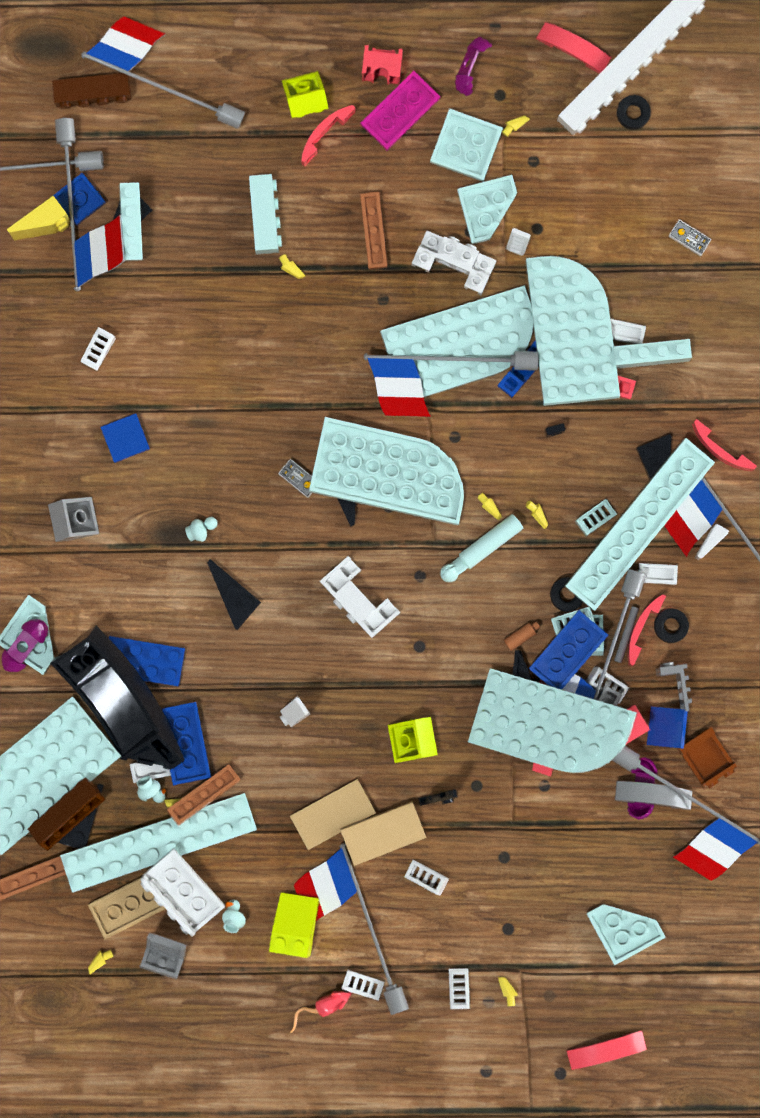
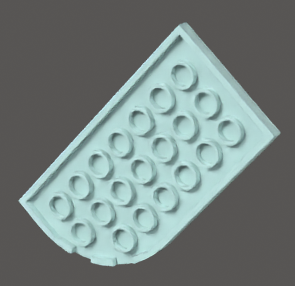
M556 256L526 258L543 405L620 398L609 306L605 291L599 280L586 267L567 258Z
M524 285L381 330L380 333L387 355L510 358L511 355H514L515 351H525L530 342L533 331L532 308ZM414 360L421 379L424 397L499 374L511 367L510 362Z
M328 417L324 418L309 492L459 525L464 499L463 483L455 463L438 446L416 437Z
M490 668L468 742L559 771L583 773L603 767L622 751L632 732L637 712Z
M71 697L0 756V855H3L29 833L28 828L33 822L45 814L50 807L54 806L63 795L72 790L79 781L85 777L92 781L121 757L120 753L74 697Z

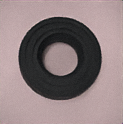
M630 95L620 101L616 115L623 127L636 130L647 124L651 115L649 103L643 97ZM629 106L639 107L641 111L639 118L630 119L627 116L626 110Z
M571 577L557 580L550 590V598L553 605L565 612L574 611L583 603L577 596L570 602H565L560 597L561 590Z
M673 608L665 609L655 618L654 630L662 641L676 643L687 635L689 622L685 614L680 610ZM669 618L677 620L679 628L675 633H668L664 629V623Z

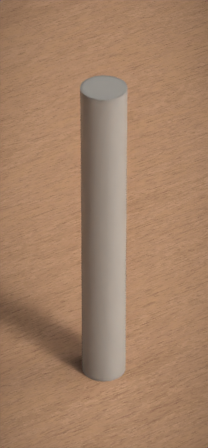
M631 607L615 656V662L622 663L639 610L637 607Z

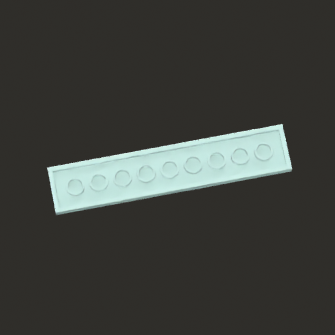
M684 438L566 583L565 587L595 611L715 462L687 438Z
M243 793L204 807L180 826H177L174 820L169 818L60 855L71 890L75 892L155 865L173 848L180 855H184L255 831L257 828L246 795Z

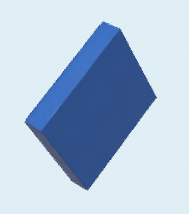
M83 173L71 181L74 223L76 226L106 204V201ZM66 185L53 196L70 217L68 185Z
M137 414L101 427L114 463L150 450Z
M651 707L647 745L684 749L688 711L684 709Z

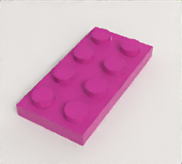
M413 71L360 125L388 151L440 100V96Z

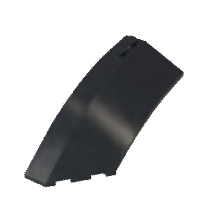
M97 625L85 632L51 661L50 664L72 686L99 720L116 750L120 753L121 760L133 759L137 760V763L150 766H153V764L161 765L164 769L168 770L184 762V756L170 724L152 692L124 654Z

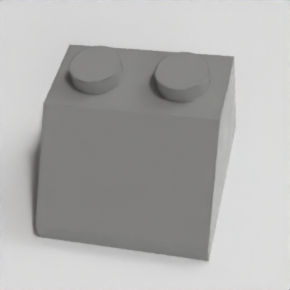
M92 497L62 499L48 505L56 542L70 541L99 534Z

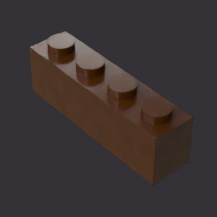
M124 73L52 80L56 108L69 109L71 106L76 105L78 107H88L90 104L95 103L97 105H107L108 102L125 103L127 100H131L129 76Z
M85 777L72 790L63 795L54 806L50 807L45 814L35 820L28 830L38 845L48 851L106 799L96 785Z

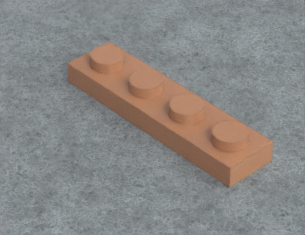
M379 192L360 194L368 269L387 268Z
M227 765L168 808L167 813L177 826H180L240 782L241 779L231 766Z
M56 857L0 879V900L66 875L61 857Z

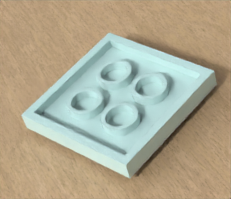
M449 109L430 163L483 182L503 128Z

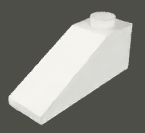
M299 697L295 698L280 711L282 713L280 719L285 726L289 724L291 728L310 715Z

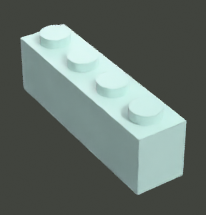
M272 174L249 176L256 254L279 253L278 247H282L281 235L277 236V228H280V218L276 217L275 210L279 209L278 198H274V191H277L276 179L273 180Z
M139 182L120 183V215L122 219L125 261H142Z
M690 339L614 346L617 369L688 362L692 358Z

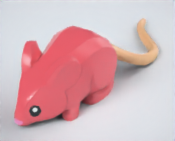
M335 990L330 995L323 996L315 1002V1009L308 1007L299 1008L294 1015V1024L290 1033L295 1030L298 1014L301 1011H308L326 1017L338 1009L341 1010L348 1002L352 993Z

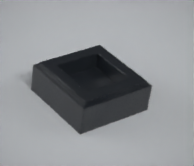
M564 423L545 428L544 432L548 438L564 433L566 428Z

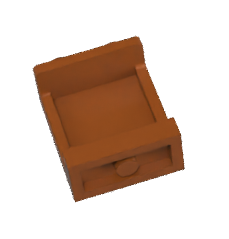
M712 727L707 728L686 742L684 749L677 748L701 786H708L709 788L719 783L717 779L723 775L726 778L735 772L734 768L737 767L715 736L716 733Z

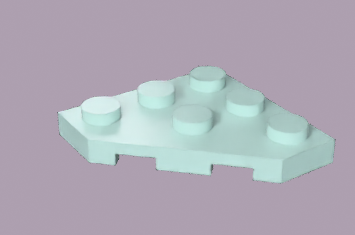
M513 175L457 189L471 244L491 239L517 195Z
M28 595L1 633L0 646L8 651L23 629L21 627L24 623L31 619L44 621L48 627V635L44 643L38 642L24 661L44 675L50 667L51 661L54 660L46 608ZM20 641L17 645L20 652H26L28 649V645L24 641Z
M605 904L586 913L614 965L666 938L655 919Z

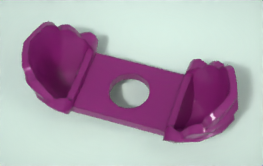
M478 37L470 43L458 74L455 77L456 90L465 96L473 92V85L471 83L473 77L469 75L478 53L492 47V44L486 39ZM471 59L470 64L466 67V63Z
M31 619L22 625L21 628L23 630L8 651L5 649L3 651L1 659L5 671L20 672L26 667L23 663L38 642L44 643L48 635V627L44 621ZM20 641L27 643L28 649L26 652L18 650L17 645Z
M646 757L639 758L641 760L640 765L658 775L656 765ZM638 767L636 770H631V773L636 774L635 782L654 784L655 778ZM627 803L629 815L638 820L646 818L654 808V804Z

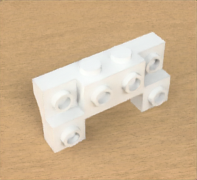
M426 231L412 261V266L423 268L426 270L425 272L429 273L435 260L469 275L464 288H469L482 295L496 260L480 254L476 250L477 248L471 244L463 245L459 243V240L455 237L449 236L447 238L444 236L443 238Z
M347 556L320 580V583L335 598L333 603L340 610L344 608L348 612L346 617L353 624L357 622L373 638L398 616L400 611L393 606L388 598L375 608L351 582L361 572V569Z

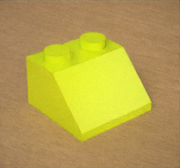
M318 71L282 80L292 118H300L310 113H320L323 110L329 109Z
M431 717L388 725L395 763L438 755Z

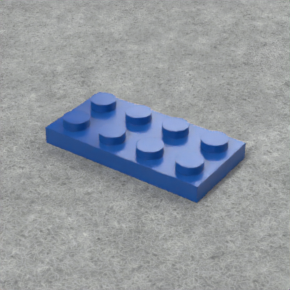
M578 610L529 669L547 685L562 690L607 638L608 634L583 612Z
M109 636V639L124 654L144 681L179 687L185 648Z
M197 702L163 708L162 711L170 724L185 759L184 762L170 770L173 785L211 778Z

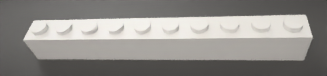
M672 0L558 115L557 120L573 136L577 132L580 134L587 127L586 123L590 119L594 120L600 114L599 109L603 105L607 107L613 101L612 96L616 92L620 94L627 86L625 83L629 79L634 80L640 73L638 70L642 66L647 67L653 60L651 57L655 53H661L666 47L665 43L668 40L672 41L679 34L678 30L682 26L685 28L692 21L691 17L695 13L698 15L705 8V0Z

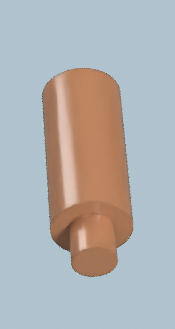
M537 621L532 625L527 623L503 641L508 649L512 651L535 636V631L541 627Z

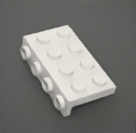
M174 848L141 877V886L144 890L150 891L155 896L154 900L159 906H164L168 910V916L173 921L177 920L180 924V929L191 937L225 908V904Z

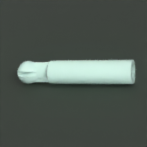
M511 514L463 550L456 560L444 565L440 570L441 578L445 582L455 581L459 574L467 568L471 569L523 530L522 524L514 514Z

